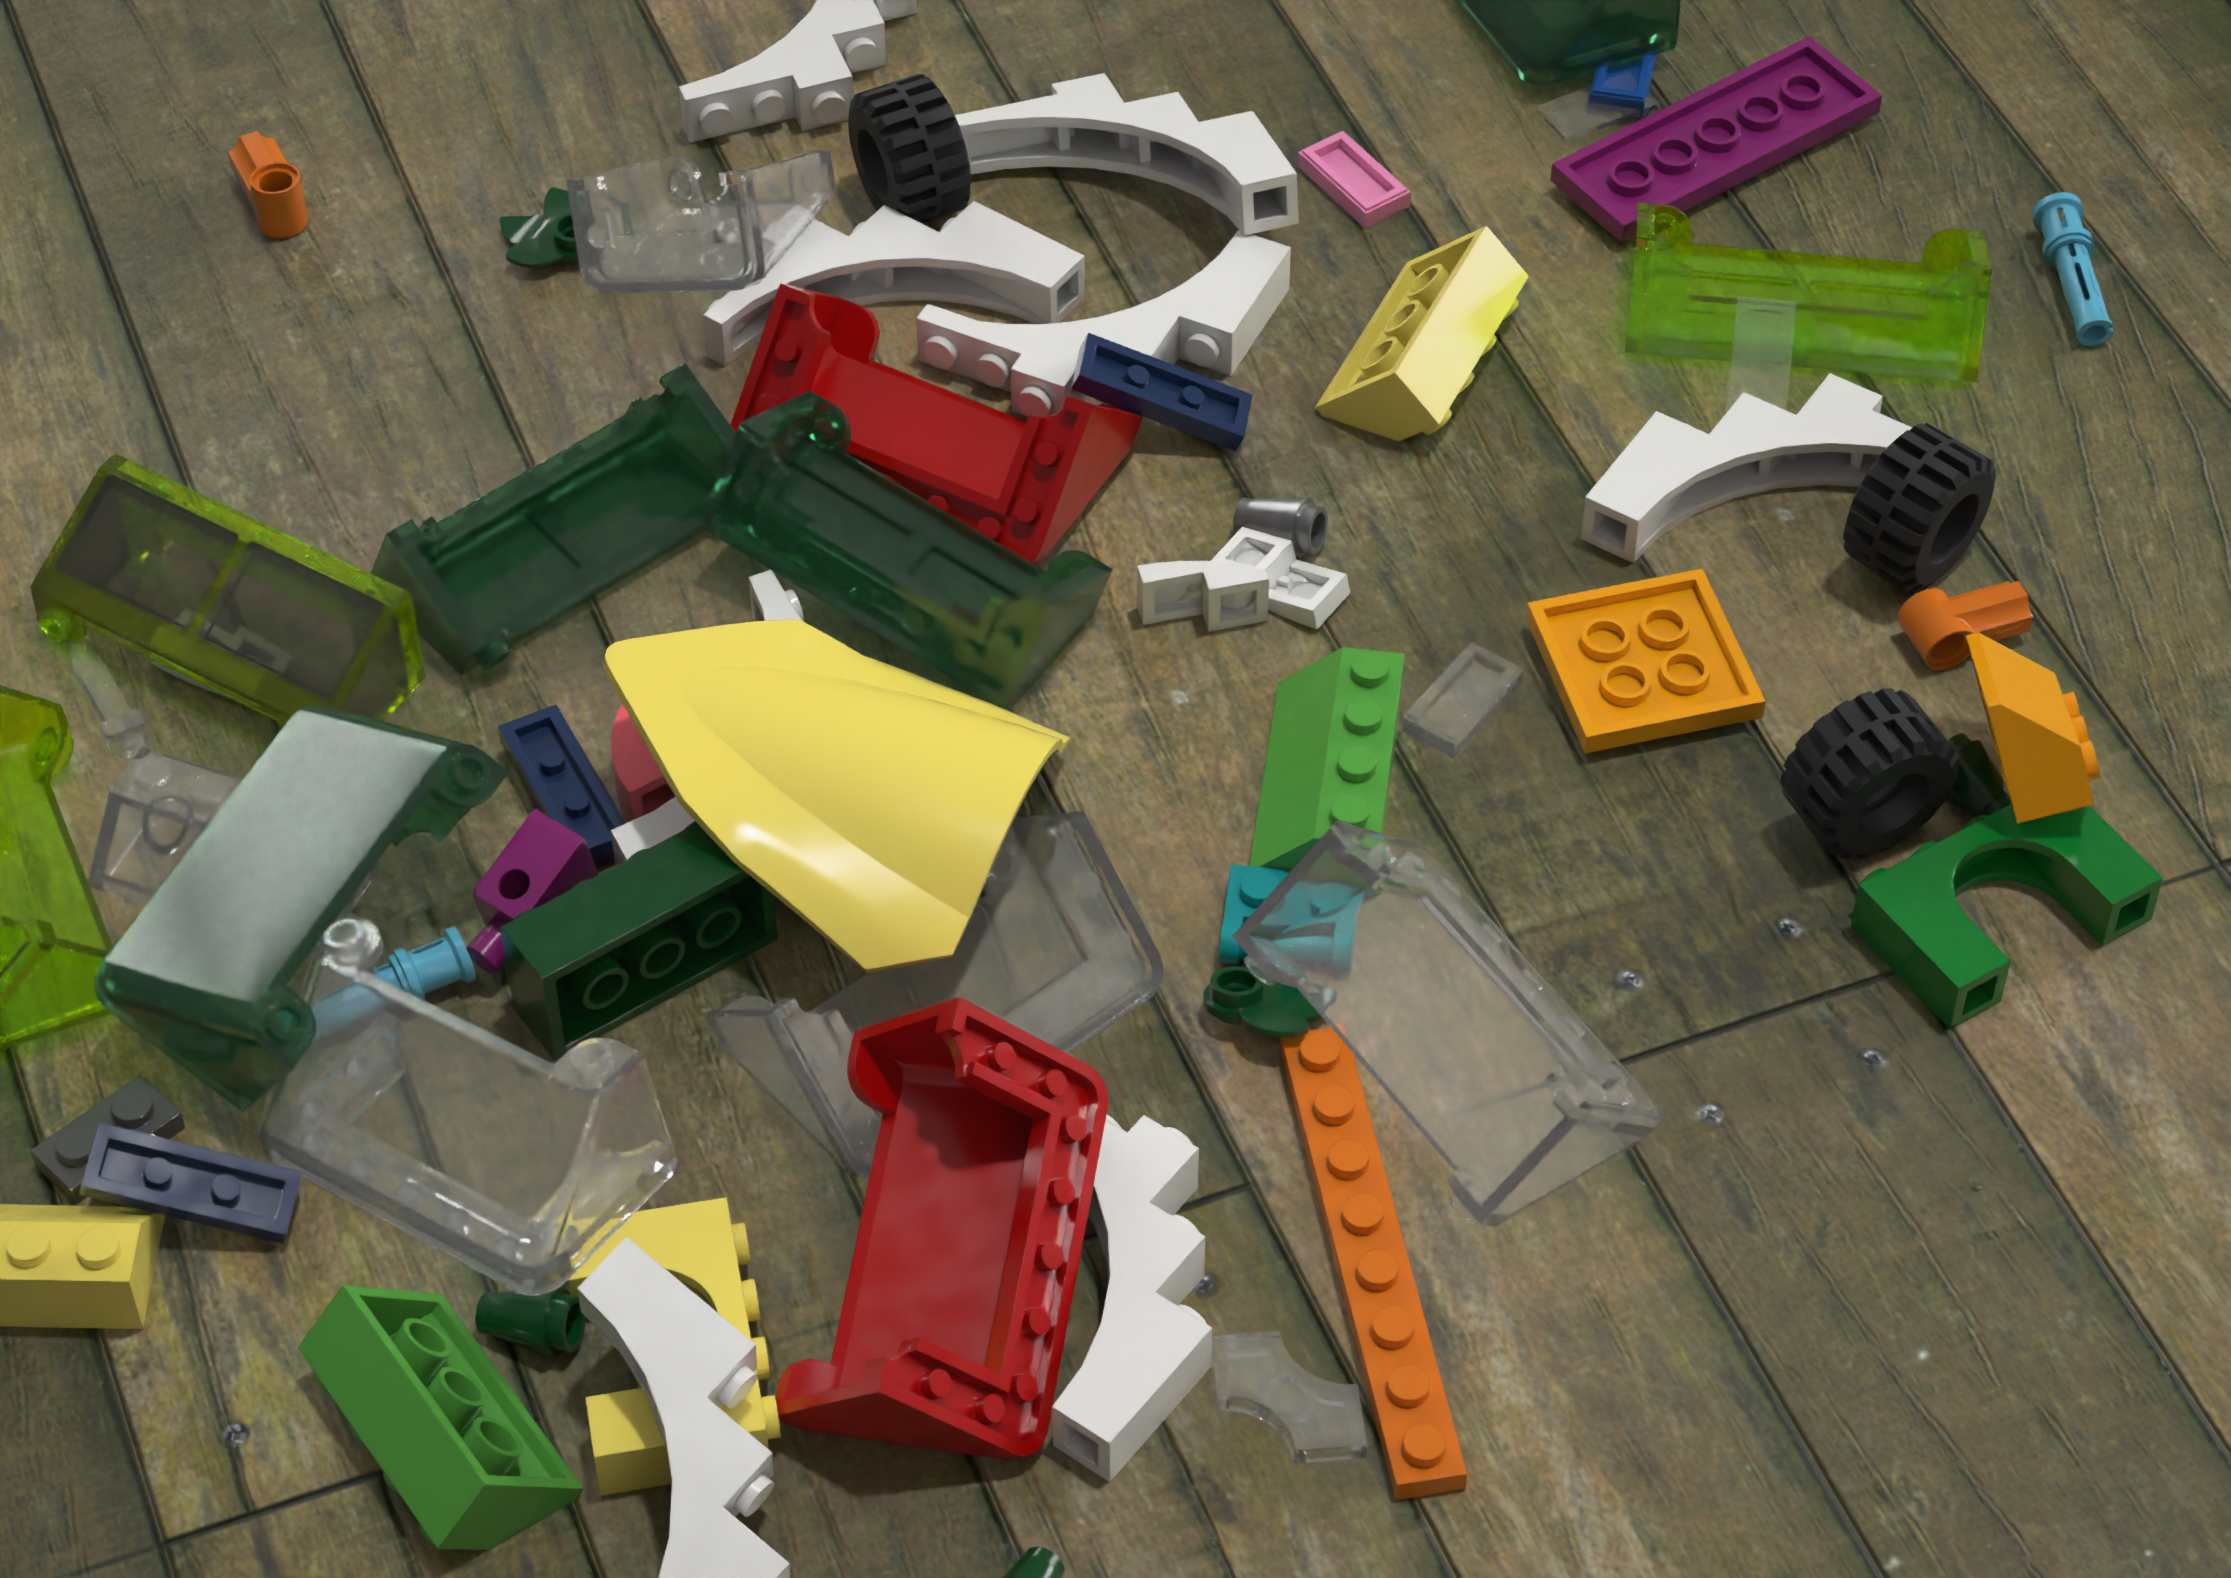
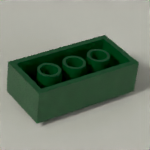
M696 821L689 824L683 831L649 849L637 851L626 861L598 876L577 883L571 890L535 909L522 912L513 921L500 927L514 1011L555 1061L778 940L774 895L735 864Z

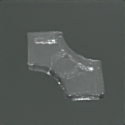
M1280 1330L1212 1336L1211 1366L1217 1409H1220V1411L1246 1413L1272 1426L1286 1441L1295 1463L1366 1458L1367 1441L1358 1384L1334 1383L1307 1372L1293 1360L1286 1350Z

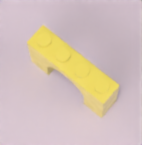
M727 1197L561 1223L571 1295L578 1296L577 1288L625 1237H628L756 1344L757 1369L754 1372L758 1377L755 1384L735 1407L729 1409L723 1404L720 1409L769 1449L768 1439L781 1437L775 1395L761 1397L758 1380L771 1378L764 1336L751 1338L748 1322L761 1320L757 1290L754 1279L741 1281L739 1265L751 1264L748 1239L744 1222L731 1224ZM638 1388L585 1397L600 1496L672 1484L667 1447L644 1390Z

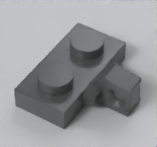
M139 1074L30 1151L35 1167L73 1204L78 1205L87 1198V1196L79 1195L98 1122L166 1139H171L184 1130L185 1125L181 1111L147 1079Z

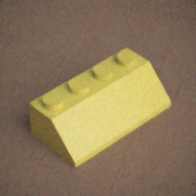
M1487 226L1407 262L1315 406V409L1323 417L1398 442L1420 432H1423L1425 435L1434 433L1451 417L1452 411L1449 409L1456 396L1472 382L1474 378L1473 368L1479 358L1495 344L1497 337L1494 334L1502 320L1507 318L1518 306L1519 301L1516 297L1529 276Z
M0 1204V1327L143 1329L165 1215L127 1206Z

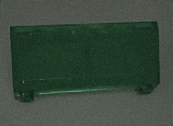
M686 363L660 377L659 382L665 389L661 395L659 393L654 394L645 401L639 397L630 403L625 415L437 522L431 516L422 522L419 529L415 522L410 519L386 533L368 580L380 597L460 675L465 674L478 665L484 671L497 666L513 653L514 648L512 645L721 521L727 519L731 525L735 524L758 508L760 503L757 498L768 477Z
M809 390L740 422L700 528L768 569H772L773 572L994 705L1005 710L1016 705L1091 620L1113 569L1085 552L1067 550L1055 556L1049 563L1046 571L847 454L846 452L851 441V427L846 415L836 405Z

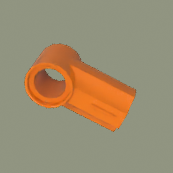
M258 131L239 136L237 144L228 151L229 163L255 209L259 230L271 238H287L300 233L306 228L309 220L299 170L294 165L287 163L274 138H266Z
M2006 581L1953 597H1948L1941 589H1925L1909 598L1902 605L1897 615L1899 625L1925 664L1935 671L1947 670L1957 666L1970 655L1966 635L1979 632L1994 641L2029 632L2033 619L2028 603V594L2019 581L2012 583Z

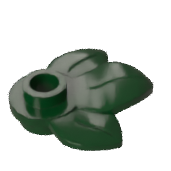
M554 187L549 189L544 199L543 214L503 216L499 219L502 234L506 242L512 246L506 254V260L521 267H546L559 261L582 263L596 257L605 246L604 230L597 223L596 218L591 215L590 204L582 197L563 189Z
M1256 960L1246 963L1242 967H1226L1213 973L1210 978V984L1203 992V1005L1208 1013L1226 1024H1244L1251 1031L1265 1036L1291 1038L1307 1034L1308 1024L1324 1017L1334 1006L1336 994L1291 981L1293 978L1292 963Z

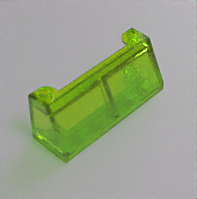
M1637 202L1625 352L1967 382L1978 381L1993 270L1984 231L1965 229L1941 230L1932 235L1926 242L1922 251L1921 262L1691 243L1692 227L1683 211L1671 205Z

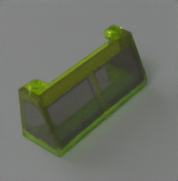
M116 453L98 468L30 586L37 613V623L41 630L51 639L57 642L66 641L72 644H79L87 637L88 629L278 721L283 735L282 743L295 759L303 763L312 762L332 773H335L425 678L411 592Z

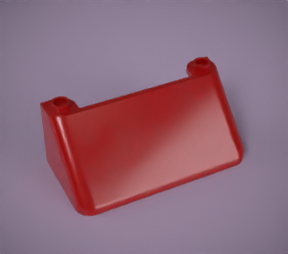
M780 283L729 429L731 448L737 457L751 465L1000 567L1025 571L1037 567L1046 559L1133 446L1143 416L1113 405H1094L1066 396L1063 409L1057 414L1046 417L1029 414L1028 420L1024 421L873 361L880 330L878 321L871 311L838 296Z
M956 997L854 1031L847 1063V1076L850 1088L861 1102L883 1115L830 1364L812 1358L790 1364L782 1373L775 1400L779 1421L797 1429L1010 1460L1036 1453L1044 1444L1048 1433L1108 1110V1094L1105 1083L1099 1073L1087 1063L969 1001Z

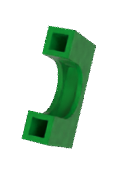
M2009 804L1989 816L1979 815L1973 818L1962 830L1939 842L1931 841L1925 843L1911 857L1888 869L1879 868L1868 874L1858 884L1850 926L1949 1029H1952L2001 1002L2011 962L1963 912L1956 899L1960 893L1972 886L1990 881H2013L2033 886L2054 898L2101 946H2104L2152 919L2163 877L2090 806L2017 824L2012 805Z

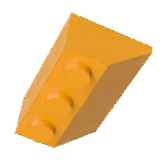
M1977 632L1966 635L1994 749L2017 824L2095 804L2089 781L2101 778L2094 747L2092 741L2089 740L2084 718L2080 714L2074 691L2062 694L2054 672Z

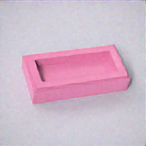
M1344 131L1336 133L1298 152V168L1364 228H1368L1410 207L1411 191Z

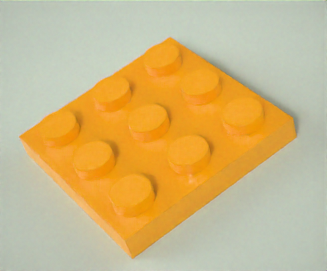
M1703 568L1527 602L1526 621L1584 754L1763 718L1766 700Z

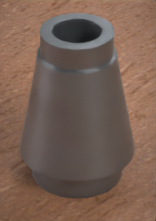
M1242 498L1236 506L1233 525L1236 533L1242 527L1291 540L1295 556L1300 558L1306 553L1317 554L1322 548L1328 529V514L1326 508L1315 505L1312 498Z

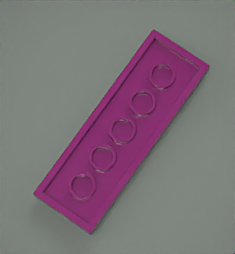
M1807 37L1552 163L1550 181L1623 243L1879 113L1882 95L1811 37Z

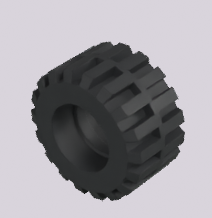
M916 74L857 93L853 96L849 104L848 115L850 145L860 180L876 211L883 205H886L920 223H925L964 210L970 199L971 188L968 153L956 116L947 99L929 77H925L924 74Z
M1922 423L1915 425L1900 435L1883 451L1861 482L1851 503L1844 528L1845 552L1907 591L1915 593L1928 588L1954 566L1971 544L1982 525L1995 487L1996 469H1994V463L1992 460L1928 423L1925 425Z
M1883 688L1874 694L1872 691L1859 694L1853 700H1846L1836 706L1834 710L1818 719L1813 724V727L1796 742L1795 750L1787 756L1783 765L1786 770L1781 774L1780 784L1784 788L1782 792L1785 798L1831 855L1837 854L1842 859H1850L1857 856L1860 859L1869 857L1878 851L1883 852L1892 848L1900 841L1913 835L1936 814L1939 807L1950 796V789L1957 783L1959 776L1957 768L1960 766V758L1955 752V748L1914 698L1902 690L1895 692L1892 688Z

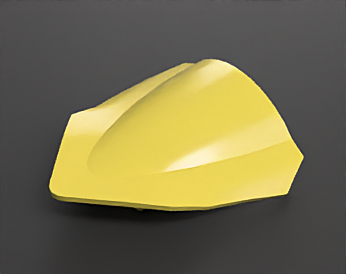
M799 619L727 624L622 640L613 643L607 648L603 663L608 679L680 805L735 864L793 910L867 974L953 957L997 854L1028 790L1049 756L1053 752L1061 754L1066 749L1071 738L996 705L937 684L900 668L863 656Z

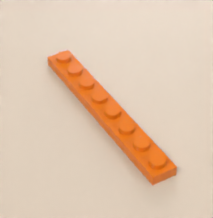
M1346 1025L1309 1030L1307 1034L1297 1037L1280 1038V1054L1395 1500L1465 1490L1467 1480L1465 1464Z

